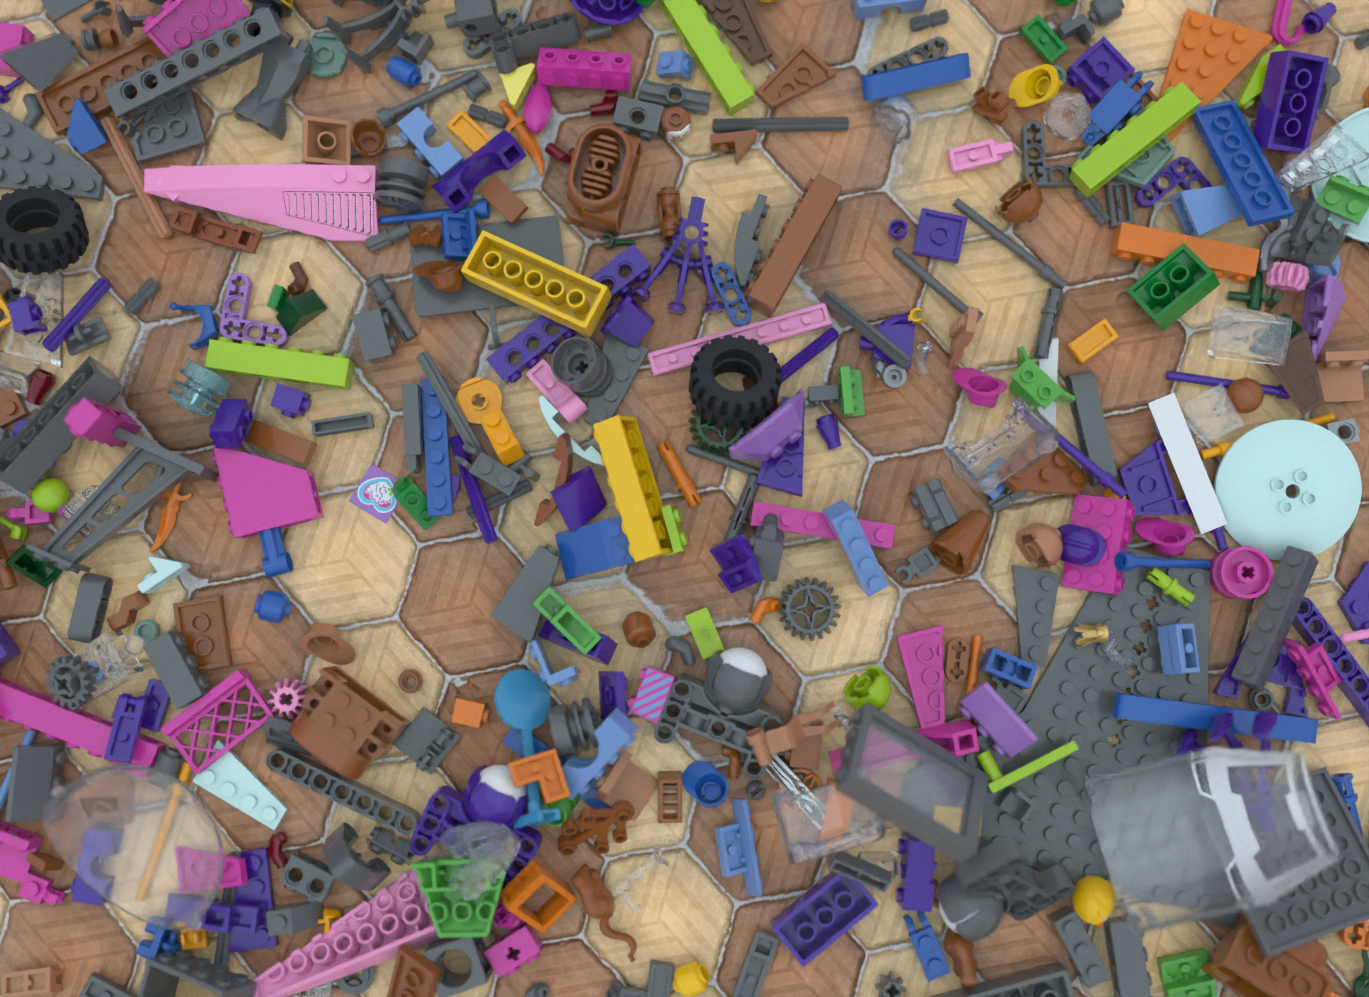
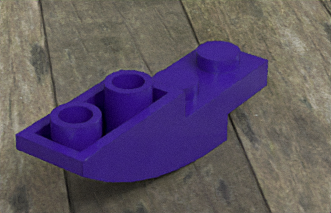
M170 893L166 919L183 925L228 933L232 930L256 933L259 929L261 906L218 901V898Z

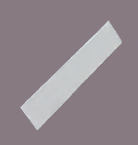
M1172 393L1148 403L1201 534L1227 524L1175 394Z

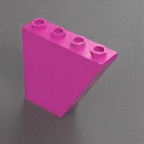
M213 446L215 453L212 454V458L219 470L218 484L224 491L223 506L226 512L229 513L230 521H228V528L230 533L234 535V538L243 539L259 535V532L264 530L282 529L324 518L313 472L238 450L216 448Z

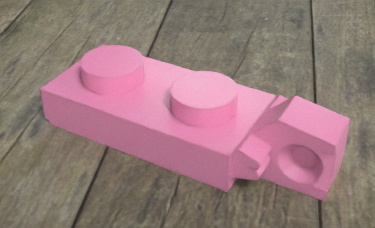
M993 139L951 148L946 153L951 173L955 174L997 164L1003 160L1002 157L1011 155L1014 149L1012 141L999 144L998 140L993 141Z

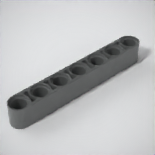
M279 748L270 752L266 757V765L271 771L400 834L410 835L415 832L421 819L418 811L355 780L342 776L334 770L297 752ZM277 754H281L284 757L283 765L277 763ZM299 764L306 768L304 776L300 775L297 771ZM320 774L326 776L328 781L326 786H322L319 783L318 778ZM341 785L348 787V797L340 793ZM363 795L369 797L371 801L370 807H365L361 803ZM383 806L391 808L392 817H386L383 814ZM408 816L413 819V828L405 826L404 817Z

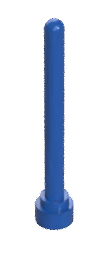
M479 200L473 206L462 207L455 212L466 214L468 209H474L475 217L480 219L490 218L488 200ZM451 209L386 215L379 218V223L381 225L404 223L405 221L409 223L440 219L442 212H454Z
M1118 552L1114 558V565L1118 571H1131L1135 567L1209 569L1212 565L1210 560L1136 557L1131 552Z

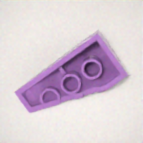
M1326 275L1308 284L1305 288L1301 320L1302 329L1300 333L1308 330L1315 361L1345 302L1344 284L1333 275Z

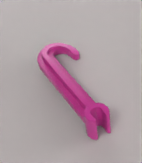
M1277 0L1274 11L1271 35L1276 43L1282 46L1295 44L1301 39L1304 32V26L1300 25L1297 27L1292 38L1286 35V27L1293 0Z

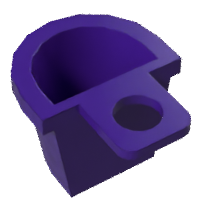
M628 291L612 310L600 331L604 334L608 332L636 347L653 326L655 320L633 298L634 294Z

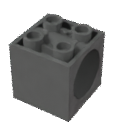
M483 937L441 938L429 944L424 951L425 955L423 957L441 969L435 994H438V997H450L488 982L494 969L484 954L486 944ZM458 949L469 957L472 965L468 973L456 974L446 967L443 957L447 950Z

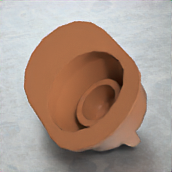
M313 623L310 626L309 632L299 640V646L303 651L332 664H349L356 656L354 648L341 639L339 630L331 624Z

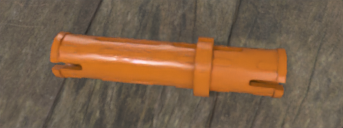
M670 440L665 441L664 444L663 442L659 444L656 448L659 450L675 479L677 490H681L689 508L702 503L703 500L693 485L694 480L689 478Z

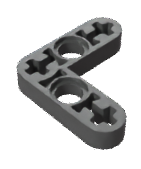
M1032 120L1027 122L1020 134L1024 183L1028 182L1025 178H1030L1034 172L1033 166H1037L1035 175L1040 178L1036 181V184L1040 189L1077 188L1069 180L1073 164L1046 165L1044 128L1038 121ZM1030 128H1033V132L1037 133L1033 138V143L1029 144L1032 141V135L1027 132ZM1031 149L1036 150L1039 153V159L1031 160L1028 157V151ZM1052 172H1061L1064 177L1063 181L1056 182L1052 178Z

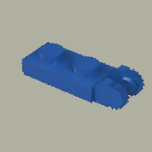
M917 911L923 928L915 931L911 917L905 915L903 918L925 976L930 982L951 973L925 913Z

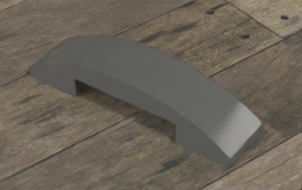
M756 930L741 967L732 997L759 996L769 964L772 963L779 938Z

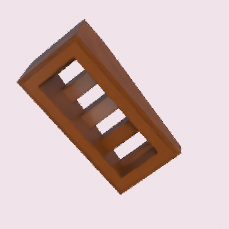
M658 771V823H682L681 771ZM663 790H677V793H663ZM677 800V803H663V801ZM663 810H677V813H663Z

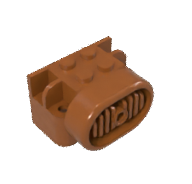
M604 123L593 125L580 135L565 179L568 197L565 208L567 212L565 223L601 233H609L612 236L618 237L642 154V140L640 137L628 135L617 126Z
M338 666L321 668L319 673L322 675L308 689V693L303 700V709L290 725L289 732L298 744L332 770L347 778L359 779L373 760L390 752L396 741L411 724V721Z
M1241 912L1235 927L1226 931L1221 942L1215 944L1213 948L1215 954L1212 961L1204 963L1200 967V969L1243 997H1328L1332 989V979L1323 970L1328 960V952L1318 940L1315 939L1269 957H1264L1243 912Z

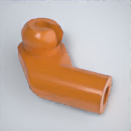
M769 597L759 600L749 620L760 624L764 614L776 613L778 609L782 608V605L778 604L779 599Z

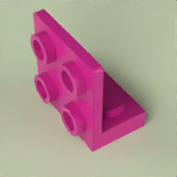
M0 820V875L23 883L32 867V864L27 861V857L30 852H38L43 836Z

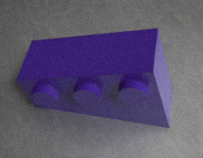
M902 832V839H898L897 844L898 853L901 854V863H897L896 868L897 878H900V888L896 887L895 891L896 903H899L902 910L932 912L935 889L933 870H937V861H934L935 848L908 832Z

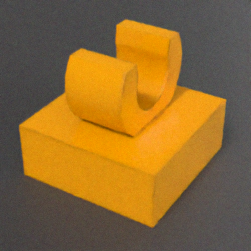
M180 925L183 950L210 945L209 930Z

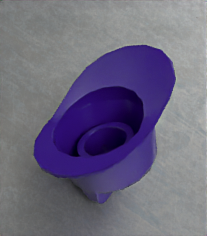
M1065 524L1057 528L1062 535L1061 540L1063 543V553L1060 560L1080 566H1091L1102 559L1106 545L1103 537L1097 531L1073 524Z

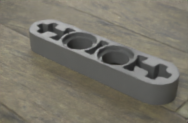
M942 37L932 38L872 66L866 75L891 70L890 66L893 63H899L902 67L916 64L911 60V55L916 53L923 57V62L943 58L948 52V42ZM935 45L937 48L942 47L940 53L937 50L931 52Z

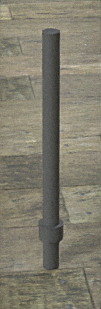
M957 198L953 203L956 209L1038 271V275L1045 281L1048 279L1061 290L1067 285L1064 279L1053 272L1055 269L1048 264L1044 265L961 199Z

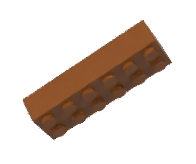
M819 173L814 180L809 179L804 188L803 200L799 198L792 210L793 213L790 217L792 220L787 218L779 236L781 239H775L769 250V260L764 259L758 269V280L753 279L746 291L745 297L748 298V307L768 318H772L838 201L843 186Z

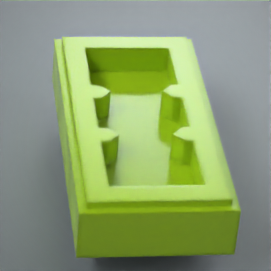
M707 607L685 616L703 660L711 657L718 650L725 651Z

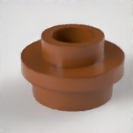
M405 670L399 676V687L406 693L417 692L423 684V678L417 670ZM409 677L415 679V683L412 686L407 683Z

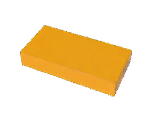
M462 109L446 124L447 129L473 154L492 139Z
M1104 318L1066 347L1077 362L1082 364L1119 336L1106 318Z

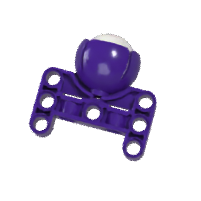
M483 765L470 775L464 794L447 785L439 787L426 805L410 840V850L417 856H424L428 854L437 841L463 855L493 854L508 859L509 862L502 890L507 885L505 881H511L535 858L543 839L540 831L530 826L514 829V824L519 817L526 815L528 812L527 802H529L527 785L514 788L509 768L506 765H492L489 767ZM438 797L445 798L447 803H442ZM429 817L434 818L437 821V824L432 823L429 820ZM420 838L425 839L427 841V844H423L420 841ZM472 839H477L481 845H476ZM525 840H531L534 846L526 844ZM515 860L521 861L524 866L517 865Z

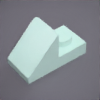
M148 556L156 571L144 576V581L137 586L142 593L152 594L191 568V566L185 562Z

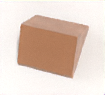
M303 115L302 162L308 165H350L351 121Z

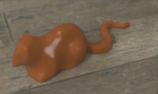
M584 863L570 881L578 890L585 912L592 918L601 919L600 930L604 936L628 943L630 946L628 958L631 962H634L635 958L633 955L637 949L635 939L627 933L612 930L608 924L614 911L613 895L603 886L597 869H589L588 865Z
M933 879L935 883L934 894L939 887L937 879ZM934 896L933 906L939 909V901ZM948 927L943 941L944 950L953 959V970L956 976L960 978L961 987L964 989L971 988L978 984L976 975L978 969L977 960L972 954L974 943L964 939L960 934Z

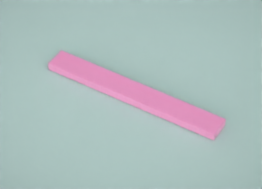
M820 303L647 353L653 376L655 377L690 367L695 354L700 351L701 347L706 343L711 344V340L718 337L724 339L726 335H732V337L742 335L745 336V339L750 340L753 338L757 340L759 345H766L831 326L832 322L826 304Z

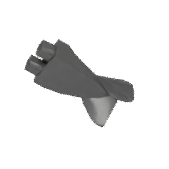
M288 32L286 34L289 40L263 53L257 86L244 96L231 111L237 120L254 123L281 141L285 136L287 128L284 100L300 85L313 64L309 59L313 51L312 45L300 39L296 48L291 47L294 38Z

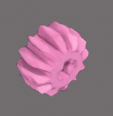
M1284 261L1270 264L1269 271L1266 273L1267 286L1282 292L1302 291L1306 288V284L1309 281L1308 268L1293 262Z
M290 678L284 679V683H275L276 689H272L269 692L274 698L269 699L268 703H275L271 711L273 713L279 711V718H284L287 715L289 719H294L295 714L299 715L302 711L303 700L307 695L304 694V691L308 687L306 685L300 686V680L298 679L292 682ZM290 694H291L292 697H293V699H291L290 701H293V702L288 703V702L286 701V698H289V697L286 696V695H290Z

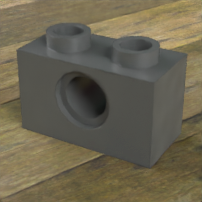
M619 96L612 124L623 130L626 134L639 136L644 141H652V139L658 141L664 106ZM636 117H640L644 120L640 124H635L632 122V120Z

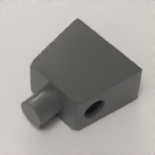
M454 0L455 12L444 16L448 29L459 26L467 38L501 31L496 0Z

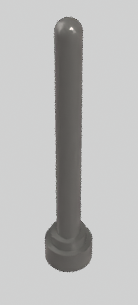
M470 71L392 109L390 107L386 109L382 107L376 110L384 128L393 124L392 122L396 120L395 117L449 93L463 84L470 83L477 77L479 71Z
M898 247L893 249L892 254L960 313L963 314L969 308ZM980 310L978 311L977 322L984 315Z
M693 444L686 446V451L690 454L757 477L759 475L760 468L721 454L715 456L712 451L707 454L704 448L699 449Z

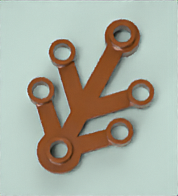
M619 800L612 805V809H583L580 813L581 820L569 819L562 823L563 835L557 839L558 850L562 855H572L575 853L577 845L598 833L597 840L594 842L595 852L597 854L607 853L609 851L607 840L609 826L616 822V829L612 831L613 841L615 843L625 842L627 840L626 822L635 815L634 807L627 800ZM577 829H586L576 836L574 835L577 833Z

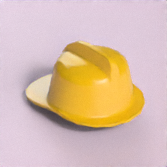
M1042 64L1017 74L1009 86L1008 95L1009 98L1015 99L1016 106L1021 108L1052 100L1058 94L1063 83L1059 80L1057 70L1053 65Z

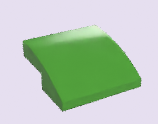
M1204 948L1157 958L1165 997H1217L1215 979L1200 969L1202 964L1209 962L1208 953Z

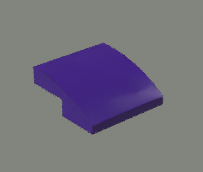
M590 466L568 476L569 482L550 491L570 532L587 523L607 505Z
M743 533L719 543L709 550L723 569L718 576L730 593L762 580L755 554Z

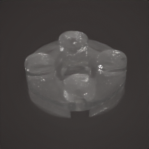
M1071 92L1058 94L1048 103L1043 116L1045 127L1050 133L1053 132L1057 135L1059 139H1075L1089 127L1091 123V108L1083 94ZM1065 111L1072 114L1071 121L1062 117Z

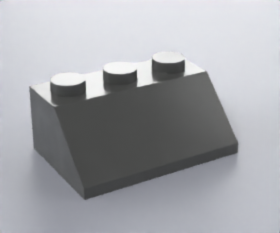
M36 742L13 747L5 822L40 821L58 816L62 806L60 791L64 784V776L62 775L63 765L67 759L65 744Z

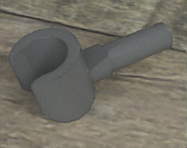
M95 0L93 9L81 16L80 20L85 22L98 14L110 16L113 11L106 8L110 2Z
M147 112L140 114L130 123L120 122L117 125V129L125 131L128 128L123 135L129 138L133 137L136 133V127L143 121Z

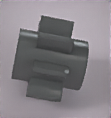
M892 971L889 972V976L884 977L880 974V984H875V988L881 991L878 997H900L902 993L907 992L905 987L900 986L903 983L902 977L899 976L895 979ZM891 984H893L895 988H891V992H888L886 989H889Z

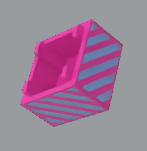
M648 665L647 669L642 668L639 674V678L643 680L637 695H632L629 699L628 706L631 707L630 713L657 723L675 675Z

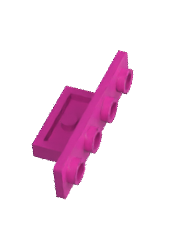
M1287 638L1283 641L1288 649L1286 653L1298 667L1296 669L1297 673L1308 685L1306 687L1307 691L1318 703L1316 705L1317 709L1324 716H1330L1339 720L1341 715L1328 691L1339 684L1341 679L1323 646L1315 642L1307 649H1304L1301 644Z

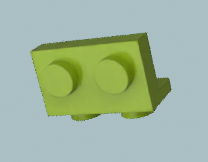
M675 505L661 507L673 549L672 553L664 556L687 551L688 539L685 531L682 532L680 526L682 517L679 509H676Z

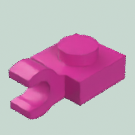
M30 500L25 501V508L8 509V519H13L14 522L25 521V524L28 526L53 524V513L42 512Z
M31 871L27 873L18 896L39 905L44 902L56 905L57 901L63 902L66 893L52 888V879Z

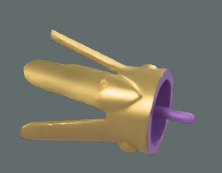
M1077 623L1080 626L1074 627L1076 632H1083L1082 637L1084 638L1076 641L1077 645L1084 644L1081 648L1096 642H1107L1109 633H1112V631H1108L1105 623H1098L1097 625Z

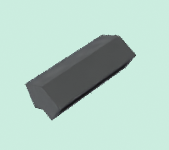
M837 848L831 849L827 860L829 870L885 893L891 884L890 871Z

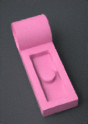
M544 359L540 360L526 373L527 377L570 425L588 410L572 390L556 379L551 367Z

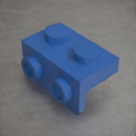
M468 209L466 214L442 212L440 219L444 259L466 261L477 241L478 219L474 217V209Z

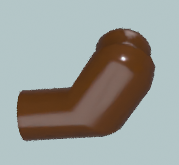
M294 262L289 266L295 277L293 283L288 286V293L292 296L305 292L309 281L300 262Z

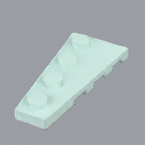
M222 739L217 740L213 749H223L225 742ZM231 751L196 775L193 780L194 783L273 830L279 827L289 810V807L268 786L266 787L252 770L250 771L241 762L242 760L237 754H233Z

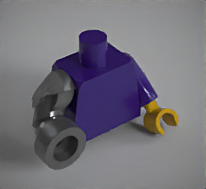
M914 308L911 312L890 317L882 321L875 328L907 354L911 360L915 324L911 323L913 321L919 324L925 322L924 318L917 319V314L924 312L920 308ZM860 336L859 349L872 351L871 367L874 375L880 381H883L887 388H900L907 379L906 372L911 368V362L907 367L902 368L865 336Z

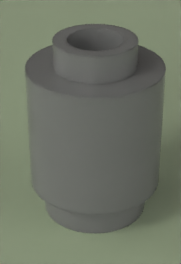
M166 747V750L159 751L151 770V780L161 785H170L171 781L175 780L183 760L179 750Z

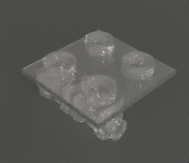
M1222 383L1179 405L1185 421L1200 447L1245 425Z

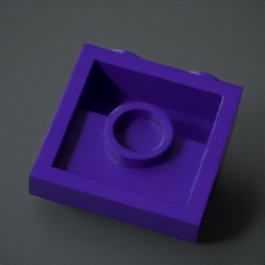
M1102 37L1068 68L1066 79L1070 86L1078 87L1083 92L1082 98L1086 103H1093L1096 106L1120 79L1122 81L1126 80L1135 71V68L1105 37Z

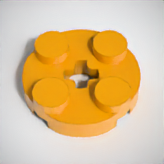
M480 377L465 381L459 388L460 390L455 399L467 421L471 424L482 425L479 420L481 416L497 408L503 409V396L500 389L492 381ZM477 395L486 399L482 407L473 405Z

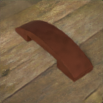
M176 206L169 228L186 235L251 254L256 253L263 234L260 230L243 225L237 226L201 215L196 211Z
M565 432L559 435L553 459L562 461L554 489L569 482L568 476L572 475L573 449L570 435ZM551 497V500L545 499L540 503L534 526H540L558 508L553 497Z

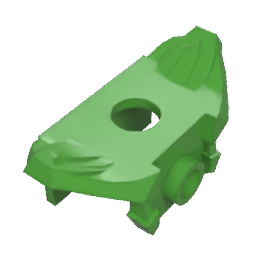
M1024 346L1017 349L1018 369L1010 376L1013 381L1009 390L1031 410L1040 406L1045 410L1052 402L1072 403L1075 401L1074 395L1063 391L1029 358Z

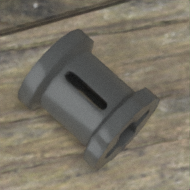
M480 72L470 83L461 86L473 103L477 101L476 98L481 94L492 90L490 84Z

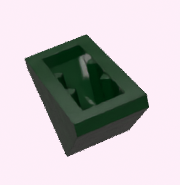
M312 289L288 297L276 318L291 336L328 308Z
M22 545L6 561V564L47 588L63 570L54 566L55 563L46 562L32 556L34 551L27 549V545Z

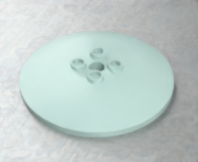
M1277 420L1252 428L1229 447L1217 468L1213 489L1227 521L1224 528L1230 537L1242 547L1250 546L1257 548L1266 554L1269 559L1281 561L1287 546L1312 552L1315 556L1340 540L1350 528L1357 515L1361 501L1362 483L1360 471L1353 454L1345 443L1331 431L1307 421ZM1293 484L1297 492L1294 497L1289 498L1285 491L1289 485Z

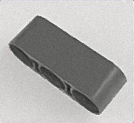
M88 572L82 576L68 628V638L70 640L93 645L98 642L112 591L113 580L111 577Z

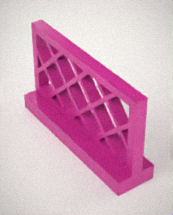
M247 670L235 671L160 728L165 736L171 738L196 775L200 774L262 727L268 716H276L250 678L252 676ZM244 686H247L251 691L250 702L238 700L239 691ZM223 702H232L230 716L219 715L220 705ZM237 703L249 705L247 719L235 717ZM254 706H261L267 715L261 720H253ZM205 716L213 717L211 731L199 730L201 719ZM218 718L229 719L227 733L216 732ZM235 720L246 722L245 731L241 735L232 734ZM185 731L194 732L191 746L184 745L179 738ZM199 733L210 734L208 748L197 747ZM215 735L226 736L225 747L221 750L213 749ZM196 750L207 751L206 761L199 766L194 760Z

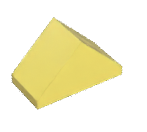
M532 63L518 67L511 73H500L512 110L516 114L537 77L536 66Z

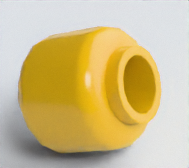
M692 960L675 969L672 981L673 987L677 993H681L684 997H693L707 989L710 975L703 963Z

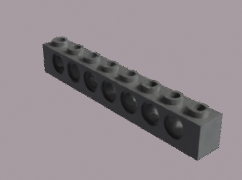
M269 7L259 8L254 11V15L248 18L237 19L233 22L232 26L214 31L209 38L196 40L192 43L191 47L185 50L174 51L171 57L165 60H157L151 64V67L145 70L133 72L131 77L124 81L113 82L110 88L104 90V93L116 117L128 121L289 40L277 13ZM260 27V34L254 37V30ZM240 37V43L234 47V40ZM219 47V54L213 57V51ZM198 58V65L193 68V61ZM178 68V74L173 78L172 73ZM155 79H157V86L153 88L152 83ZM137 89L136 97L132 98L133 91Z

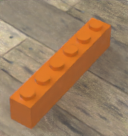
M1124 222L1114 229L1110 255L1116 256L1121 261L1137 260L1142 265H1158L1184 243L1215 273L1217 279L1227 278L1231 279L1233 283L1243 284L1256 276L1260 249Z

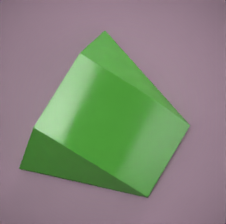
M493 854L442 855L411 863L413 871H416L420 881L419 887L421 892H424L429 905L428 911L439 938L488 937L508 866V859Z

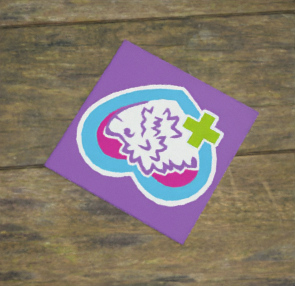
M371 464L349 502L382 522L387 523L399 504L391 490L398 479Z

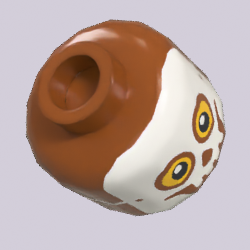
M678 106L665 110L661 117V129L664 136L673 141H679L687 137L691 128V119L688 112Z

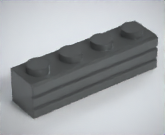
M370 412L311 421L312 432L316 437L375 428L373 414Z

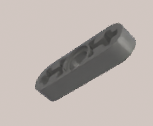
M506 9L498 15L499 24L501 23L505 29L522 25L520 13L515 9ZM507 19H515L516 23L512 25V23H508ZM487 34L466 38L463 43L466 55L474 60L482 58L492 50ZM483 36L486 45H484V42L481 41L480 37ZM474 43L475 46L478 45L479 49L475 51L471 49L470 45Z

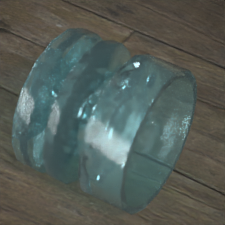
M187 358L179 372L188 380L185 383L174 379L173 383L180 387L181 391L178 392L169 388L166 393L184 408L196 414L212 418L215 412L206 407L207 403L218 408L219 403L212 398V395L217 394L225 397L232 383Z

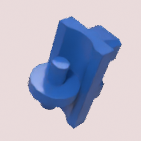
M152 917L147 921L145 932L155 935L153 941L142 940L136 952L138 955L146 958L145 964L148 958L158 957L161 953L171 954L172 951L181 949V942L177 940L179 933L172 931L175 924L174 921Z

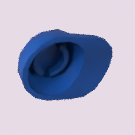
M705 761L694 762L683 773V786L698 803L707 808H716L724 803L729 791L728 782L713 765Z

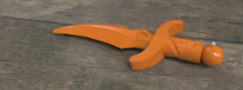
M501 100L499 107L510 122L506 127V131L508 133L512 130L516 131L518 141L531 155L540 175L543 176V155L535 137L530 134L529 128L524 125V114L521 117H517L505 100Z
M183 480L160 498L167 497V502L161 509L159 528L150 553L158 549L170 535L176 522V513L180 509L179 501L189 500L193 496L192 493L185 496L180 495Z

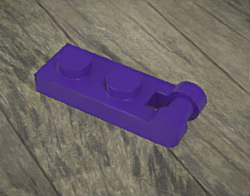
M127 693L121 695L104 755L105 760L131 764L144 713L149 704L148 696L132 697V694ZM130 706L135 707L134 713L127 712Z

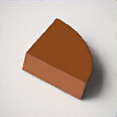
M30 852L27 857V861L41 871L61 870L64 864L63 860L43 853Z

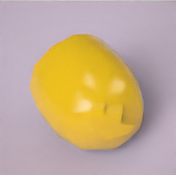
M1088 875L1079 879L1074 886L1075 892L1072 894L1073 907L1082 920L1101 928L1103 922L1107 920L1114 909V891L1107 880L1100 876Z

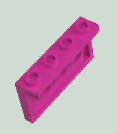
M167 0L160 6L162 12L155 17L151 14L142 22L145 27L141 31L147 34L169 58L174 51L185 50L191 47L194 41L209 38L214 31L232 26L234 21L245 18L251 11L242 0H175L174 2Z
M1075 495L1071 524L1097 531L1104 539L1106 545L1105 553L1099 562L1091 566H1080L1065 562L1061 587L1119 596L1120 591L1124 589L1125 578L1122 577L1123 571H1118L1115 568L1114 558L1118 552H1126L1127 544H1130L1132 539V531L1129 529L1131 520L1133 521L1135 518V506H1133L1131 501L1119 498Z

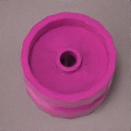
M1250 546L1228 548L1216 553L1211 560L1212 565L1208 569L1210 572V584L1214 590L1223 597L1231 599L1257 598L1270 587L1274 575L1272 563L1267 555L1259 549Z

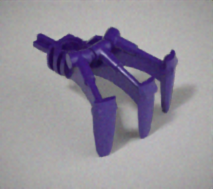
M691 197L687 219L679 218V222L683 224L682 226H676V231L681 234L673 235L672 239L675 242L669 249L665 246L659 255L662 258L653 269L654 272L642 287L639 284L638 287H634L633 294L643 302L650 299L651 292L648 289L670 263L671 265L676 264L680 271L675 302H671L667 307L669 313L682 316L686 312L685 304H681L684 284L687 283L689 270H693V268L701 270L704 284L707 286L710 303L705 307L706 313L713 315L723 312L724 305L720 301L716 302L712 287L713 279L710 267H713L711 255L705 256L703 246H708V242L702 240V237L708 236V232L703 230V228L709 226V224L701 222L705 199ZM691 226L695 227L699 233L698 237L693 240L685 236V230ZM682 240L687 243L685 257L675 253ZM697 243L700 258H689L692 244Z
M1260 711L1255 715L1252 734L1255 740L1260 741V752L1257 751L1256 753L1271 754L1269 733L1277 723V715L1272 712ZM1222 713L1213 717L1209 734L1210 740L1216 742L1223 736L1231 752L1253 753L1252 751H1246L1241 741L1237 740L1229 726H1232L1234 722V715L1232 713ZM1189 728L1178 738L1176 758L1181 759L1189 750L1199 757L1206 755L1209 749L1196 741L1198 739L1196 728ZM1258 763L1260 764L1258 780H1254L1251 764L1228 765L1232 791L1243 794L1247 812H1254L1261 831L1269 832L1271 829H1275L1276 825L1269 811L1275 805V798L1270 788L1271 782L1266 778L1268 766H1274L1275 763ZM1237 768H1239L1241 776L1235 771ZM1249 793H1256L1259 795V798L1252 797Z

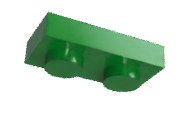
M1039 14L1019 31L1046 64L1051 65L1068 50V47Z

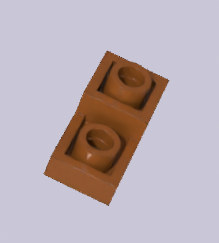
M495 174L479 190L513 225L529 208Z

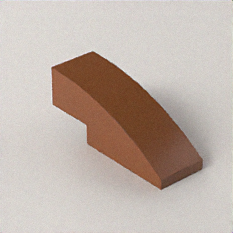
M253 420L245 440L305 465H309L317 446L312 441L257 420Z

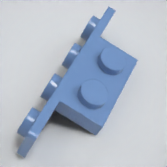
M733 798L731 803L735 823L714 828L721 873L724 877L743 873L746 893L759 897L762 896L763 882L758 870L759 858L754 846L755 835L750 822V807L746 799Z

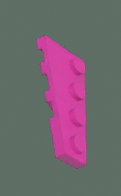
M943 625L896 636L920 729L945 724Z

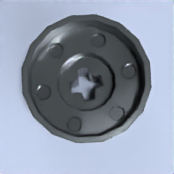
M382 158L380 160L378 176L383 181L376 184L378 191L374 194V200L382 206L398 211H422L424 206L422 200L426 194L421 188L427 186L429 169L421 163L405 158Z
M571 337L563 341L555 349L551 357L553 375L558 381L580 396L593 397L601 393L608 386L612 378L613 367L610 359L585 338Z
M589 697L582 698L583 710L580 709L577 700L573 701L572 713L568 712L564 704L548 708L551 732L560 757L576 753V741H580L583 748L588 750V738H591L594 748L599 747L594 732L598 729L600 723Z

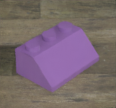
M987 682L978 683L957 702L961 706L959 711L968 720L970 718L973 719L977 724L976 730L984 738L989 737L994 743L992 745L993 749L1001 757L1005 755L1012 758L1038 739Z

